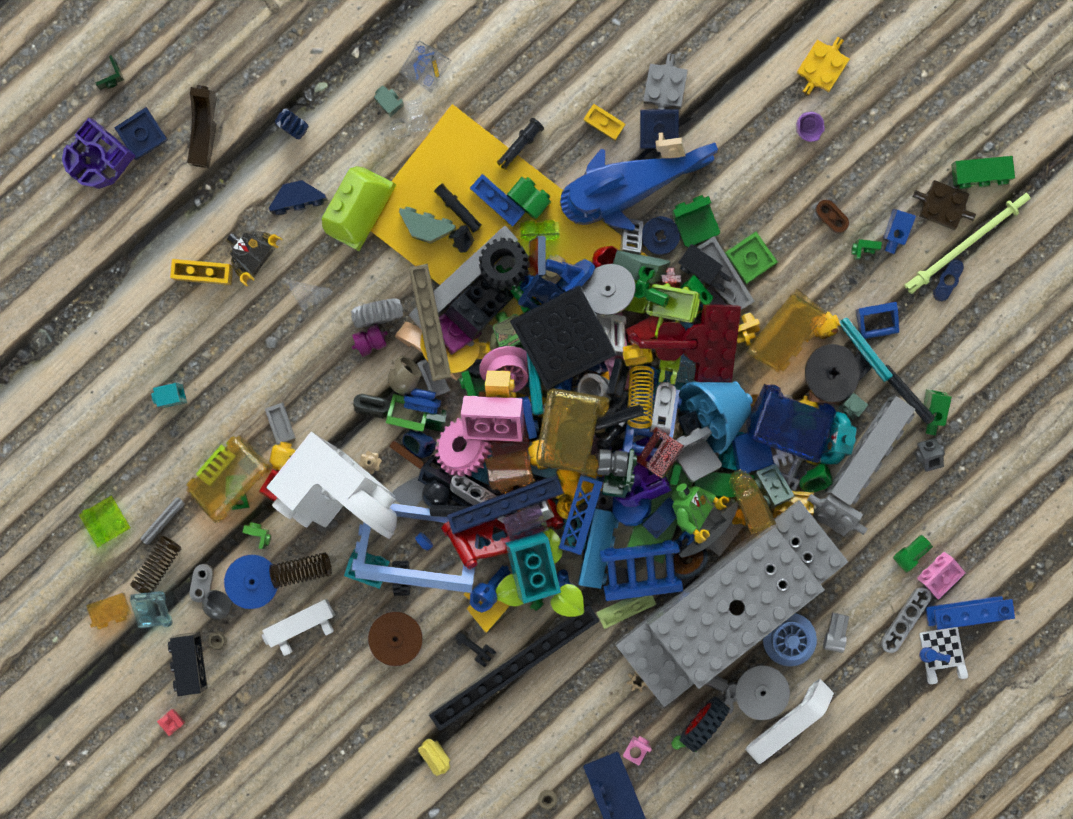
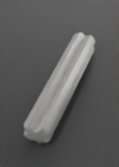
M179 497L175 498L142 535L141 541L146 545L150 544L184 506V501Z

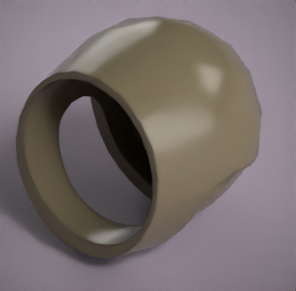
M400 356L395 360V368L389 371V386L399 394L410 393L417 387L422 373L414 361L406 356ZM402 362L411 368L412 373L404 367Z

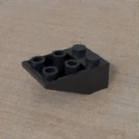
M481 275L450 305L445 315L473 340L514 296L507 288L504 291L500 290L499 287L497 289L493 288Z

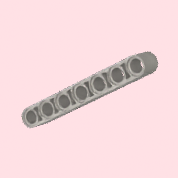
M506 226L501 228L434 290L438 315L482 275L479 268V256H482V249H487L486 244L489 243L491 245L493 244L492 240L497 239V241H500V238H505L507 241L508 238H511L514 242H518V238ZM416 307L408 316L421 329Z

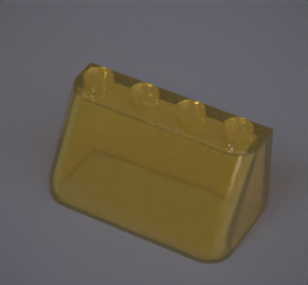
M796 288L754 339L746 353L774 371L779 372L781 370L784 372L790 365L789 359L792 356L796 357L803 349L800 347L803 342L806 341L808 343L814 336L813 330L817 326L820 328L825 323L827 311Z

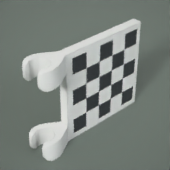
M958 627L919 633L922 648L929 647L937 653L951 655L949 663L938 660L925 663L929 684H936L938 682L935 670L957 666L959 679L968 678Z

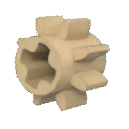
M636 671L634 674L628 673L631 680L627 681V684L633 685L632 691L637 688L642 692L644 686L648 687L643 680L640 685L633 682L636 680V676H639Z

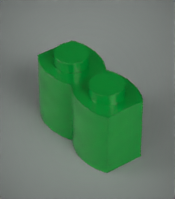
M521 177L507 193V196L530 217L537 220L550 205V195L544 190H537L534 187L536 184L527 177L525 179Z

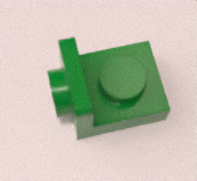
M858 239L852 244L851 255H854V260H859L862 249L864 253L875 254V251L881 250L882 242Z

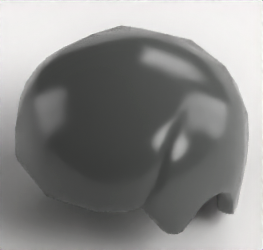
M210 590L202 602L205 614L216 620L226 618L233 605L229 597L218 590Z

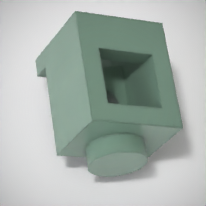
M383 85L376 90V95L374 96L376 102L390 117L404 106L402 99L397 100L399 97L393 89L388 90Z
M852 393L841 403L838 409L851 420H854L855 417H859L868 404L855 393Z

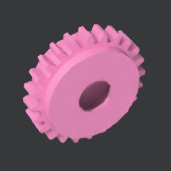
M457 418L456 423L451 421V425L449 427L445 426V431L440 433L441 438L437 439L439 445L435 447L439 452L435 455L440 458L437 462L441 464V468L450 475L463 477L466 474L471 476L472 472L478 473L479 467H484V462H488L487 457L492 454L489 452L490 448H493V445L490 444L492 440L464 439L462 420ZM467 443L466 448L463 451H461L463 445Z

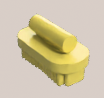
M432 739L425 740L422 746L418 748V752L426 760L434 775L438 776L446 773L450 769L449 757L437 740L435 742Z

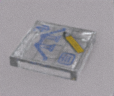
M418 40L399 73L432 93L451 63V59Z

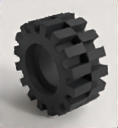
M408 560L392 561V567L409 569ZM392 584L394 596L410 595V585Z

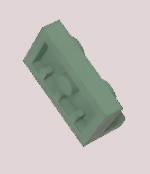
M776 463L757 471L753 476V487L759 491L764 506L768 507L770 511H773L776 506L794 498L793 492Z

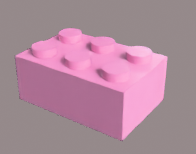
M464 396L461 410L464 439L523 441L525 419L522 399Z

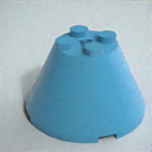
M737 381L732 383L689 382L683 385L679 392V397L682 398L680 412L683 410H695L702 427L701 429L708 426L712 432L706 441L714 453L721 454L725 452L751 414L753 400L750 394H746Z

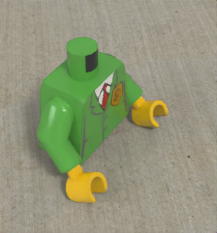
M685 483L680 484L676 488L679 495L673 503L677 524L682 531L695 535L694 539L697 543H703L710 536V533L705 529L700 532L699 530L713 508L712 502L715 503V507L718 510H723L727 506L722 503H728L729 499L725 496L718 499L715 497V494L698 486L688 487Z

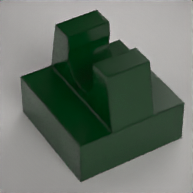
M442 410L441 415L427 413L425 428L444 432L446 411Z

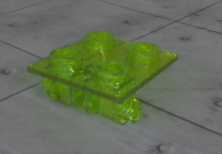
M529 220L520 223L521 239H525V241H531L534 239V236L546 235V240L559 238V222L554 220H545L543 223Z
M112 495L79 514L97 548L131 528Z

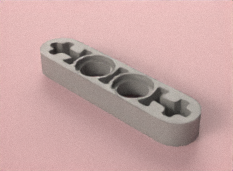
M455 475L450 483V489L453 493L473 505L498 497L465 476ZM478 492L480 497H473L470 493ZM518 512L500 517L497 520L505 524H512L515 522Z
M918 587L912 592L881 640V647L884 651L894 653L899 649L931 600V593L928 589ZM925 591L924 596H926V599H921L918 602V604L921 605L920 608L917 605L911 603L913 600L915 602L918 601V592L923 593ZM908 607L916 609L914 617L907 616L906 610ZM898 623L905 624L906 629L903 633L896 632V625ZM893 632L895 635L899 636L900 639L898 640L897 638H895L893 640L894 647H889L887 649L888 645L886 644V641H891L894 636L890 635Z

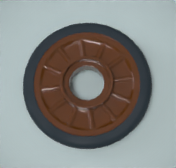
M706 548L686 557H681L678 553L673 554L675 576L679 579H689L699 574L708 561ZM693 558L689 564H685L687 559Z

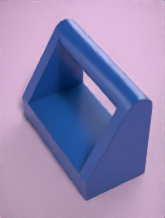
M897 302L855 310L859 332L864 339L899 333ZM891 312L892 327L865 331L864 316Z

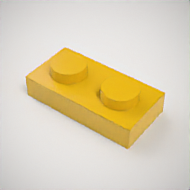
M595 104L592 105L583 119L584 122L616 141L626 125Z

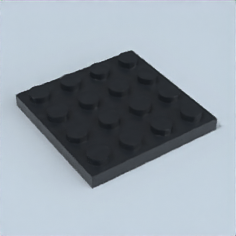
M581 285L510 320L546 389L617 354Z

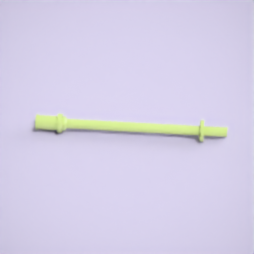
M1025 193L1014 203L1007 201V208L929 269L917 272V276L904 284L905 288H909L907 291L913 294L922 285H927L933 274L1011 214L1017 216L1019 214L1018 208L1031 199L1030 196Z

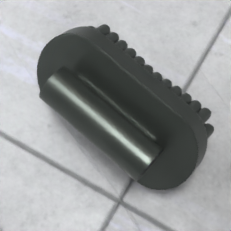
M361 393L354 397L353 406L356 413L368 414L383 419L387 417L390 402L385 398Z

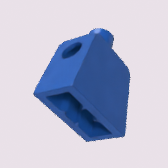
M897 209L892 210L883 237L888 240L884 251L896 254L899 244H906L916 218L915 215ZM898 229L899 236L895 237L894 232Z

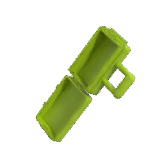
M669 283L665 285L653 284V289L670 295L666 307L646 300L645 297H633L631 303L624 309L625 311L640 314L646 312L650 316L659 317L655 337L657 338L658 329L663 324L664 318L675 320L678 323H694L701 299H699L700 294L698 292L690 291L688 287L679 289L670 287Z

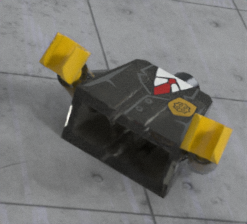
M252 231L250 234L245 232L241 238L233 232L228 236L226 242L234 247L230 252L233 269L246 287H248L247 281L249 279L255 280L253 277H255L275 248H279L276 242L277 240L282 241L281 237L261 231Z

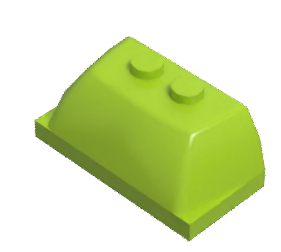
M355 166L350 168L322 216V227L325 233L345 245L360 251L396 184L364 167Z

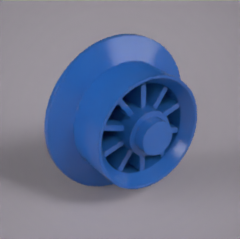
M245 555L231 563L224 577V587L229 599L234 604L245 609H256L269 603L277 592V589L272 585L269 573V566L272 563L259 555Z

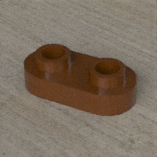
M822 200L817 204L815 209L816 215L831 231L842 233L848 228L849 220L847 216L832 201ZM822 207H826L828 213H823ZM835 221H840L841 227H837Z

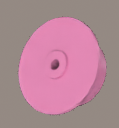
M504 346L490 351L480 363L479 370L482 379L486 380L487 371H510L511 379L515 380L513 392L521 390L527 384L529 377L527 352L515 346Z

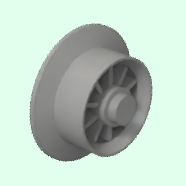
M606 264L594 269L592 276L583 284L582 289L595 313L613 315L622 312L631 303L635 294V281L626 268L616 264Z
M760 665L748 669L741 675L736 685L735 695L740 709L746 715L757 720H769L778 716L786 708L790 689L786 678L781 672L773 667Z

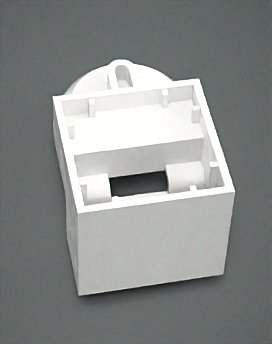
M310 432L267 486L278 497L272 506L288 519L293 517L306 528L312 521L326 528L340 509L345 506L359 519L388 539L392 537L396 529L397 514L390 508L396 500L394 498L395 495L346 453L313 432Z

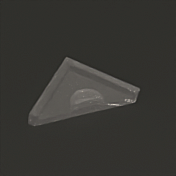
M288 279L285 280V283L303 311L334 293L331 289Z

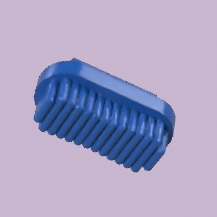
M415 388L411 391V394L404 395V408L437 414L441 401L435 399L436 392Z

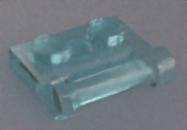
M164 592L132 594L130 596L138 628L159 625L169 627L173 624L172 617L168 614ZM153 602L158 604L161 616H157Z

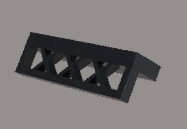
M432 455L422 466L418 481L426 484L436 480L438 483L444 484L449 488L451 500L462 506H473V504L451 491L450 483L452 478L447 475L449 473L445 472L441 468V464L437 462L440 458ZM432 463H435L436 465L440 466L441 469H435L430 465ZM465 474V477L489 491L487 485ZM478 492L470 493L473 497H480Z

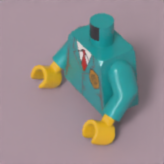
M818 406L822 413L815 414V416L820 418L828 417L829 419H827L821 456L808 452L807 455L813 456V459L806 462L812 465H818L820 462L821 464L837 465L845 456L852 454L853 446L856 442V427L851 425V421L846 414L834 410L829 411L827 407Z

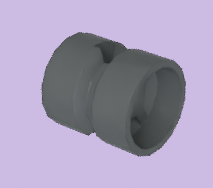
M599 449L597 475L613 473L614 476L625 477L628 459L627 451L616 450L615 453H612L611 450Z

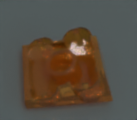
M527 450L484 459L492 490H499L502 494H506L512 491L513 486L524 487L534 481Z

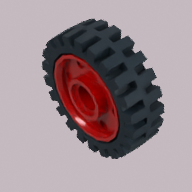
M716 696L713 697L691 719L679 740L692 752L698 751L703 744L707 743L718 727L721 726L730 708Z

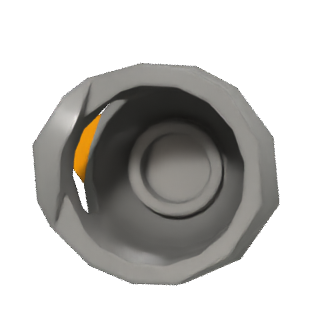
M607 371L602 375L586 374L580 380L577 391L579 398L585 405L602 407L612 400L606 394L610 381L609 372Z

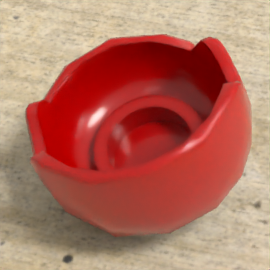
M613 246L598 248L592 257L595 269L602 265L613 264L617 248Z

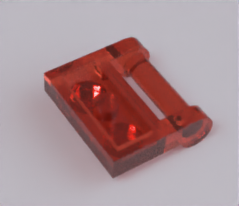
M655 427L652 431L654 434L640 456L637 455L636 462L664 479L685 445ZM661 437L663 439L662 443L648 462L646 459Z

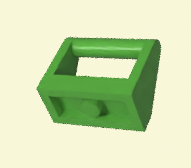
M393 394L386 423L424 432L427 412H424L421 423L393 417L396 402L405 403L404 396Z

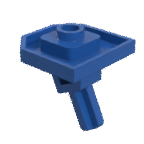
M552 259L546 260V270L557 273L561 277L556 285L564 292L578 285L582 286L592 276L595 269L593 263L586 259L574 265L566 262L560 263Z

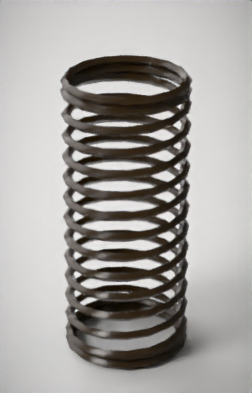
M161 536L160 540H158L163 546L156 544L158 548L153 547L156 552L151 551L154 556L149 555L151 559L146 558L149 563L144 562L146 565L142 566L144 570L139 569L142 574L137 573L139 577H134L137 581L132 580L130 583L132 588L147 597H151L152 592L157 588L156 585H159V581H162L163 574H166V570H169L168 567H171L170 563H173V560L176 559L175 556H178L177 552L182 550L180 545L165 536ZM166 548H168V549L174 551L176 554L171 553V552H170L169 550H167ZM163 551H165V552L171 554L174 558L169 557V556H168L166 553H164ZM161 555H163V556L169 558L171 561L166 560V559H165L164 557H162Z
M323 552L319 553V555H311V557L307 556L302 559L298 558V560L294 559V561L290 560V562L277 563V565L272 564L269 566V573L272 585L277 589L279 586L282 588L283 584L285 587L287 583L291 585V581L295 585V580L298 584L300 581L303 583L304 580L307 582L308 578L311 581L312 577L316 580V575L319 579L321 576L324 578L325 575L329 577L332 574V566L328 554Z

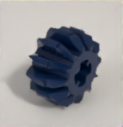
M283 109L275 120L277 126L295 139H301L309 128L305 121L288 109Z

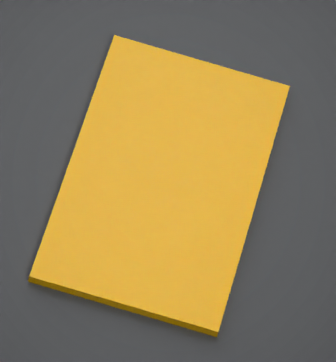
M453 104L393 178L392 182L396 186L371 229L374 235L414 266L428 264L431 279L439 285L504 226L518 238V243L524 248L526 254L529 255V241L537 236H545L546 260L550 255L555 256L557 254L564 258L566 263L572 265L583 259L592 262L594 252L600 247L613 246L620 251L622 237L602 220L588 225H579L570 221L562 211L560 204L563 190L519 155L506 170L501 168L505 161L499 166L497 160L509 148ZM483 174L507 195L521 177L525 179L528 177L536 184L534 187L537 190H544L550 195L549 200L551 203L537 220H534L525 212L521 219L512 227L471 191L470 187ZM443 183L453 195L458 197L457 199L466 207L482 226L475 233H472L470 230L474 242L467 252L460 253L458 248L453 247L454 240L449 239V235L431 244L414 239L399 213L400 208L411 207L416 209V213L421 215L424 212L430 213L435 216L434 219L440 221L442 218L453 221L456 230L460 226L466 225L449 207L445 206L443 200L434 192ZM627 243V246L635 247L633 244ZM515 297L501 311L506 312L508 317L513 314L518 316L523 314ZM494 318L489 324L493 327L498 321Z

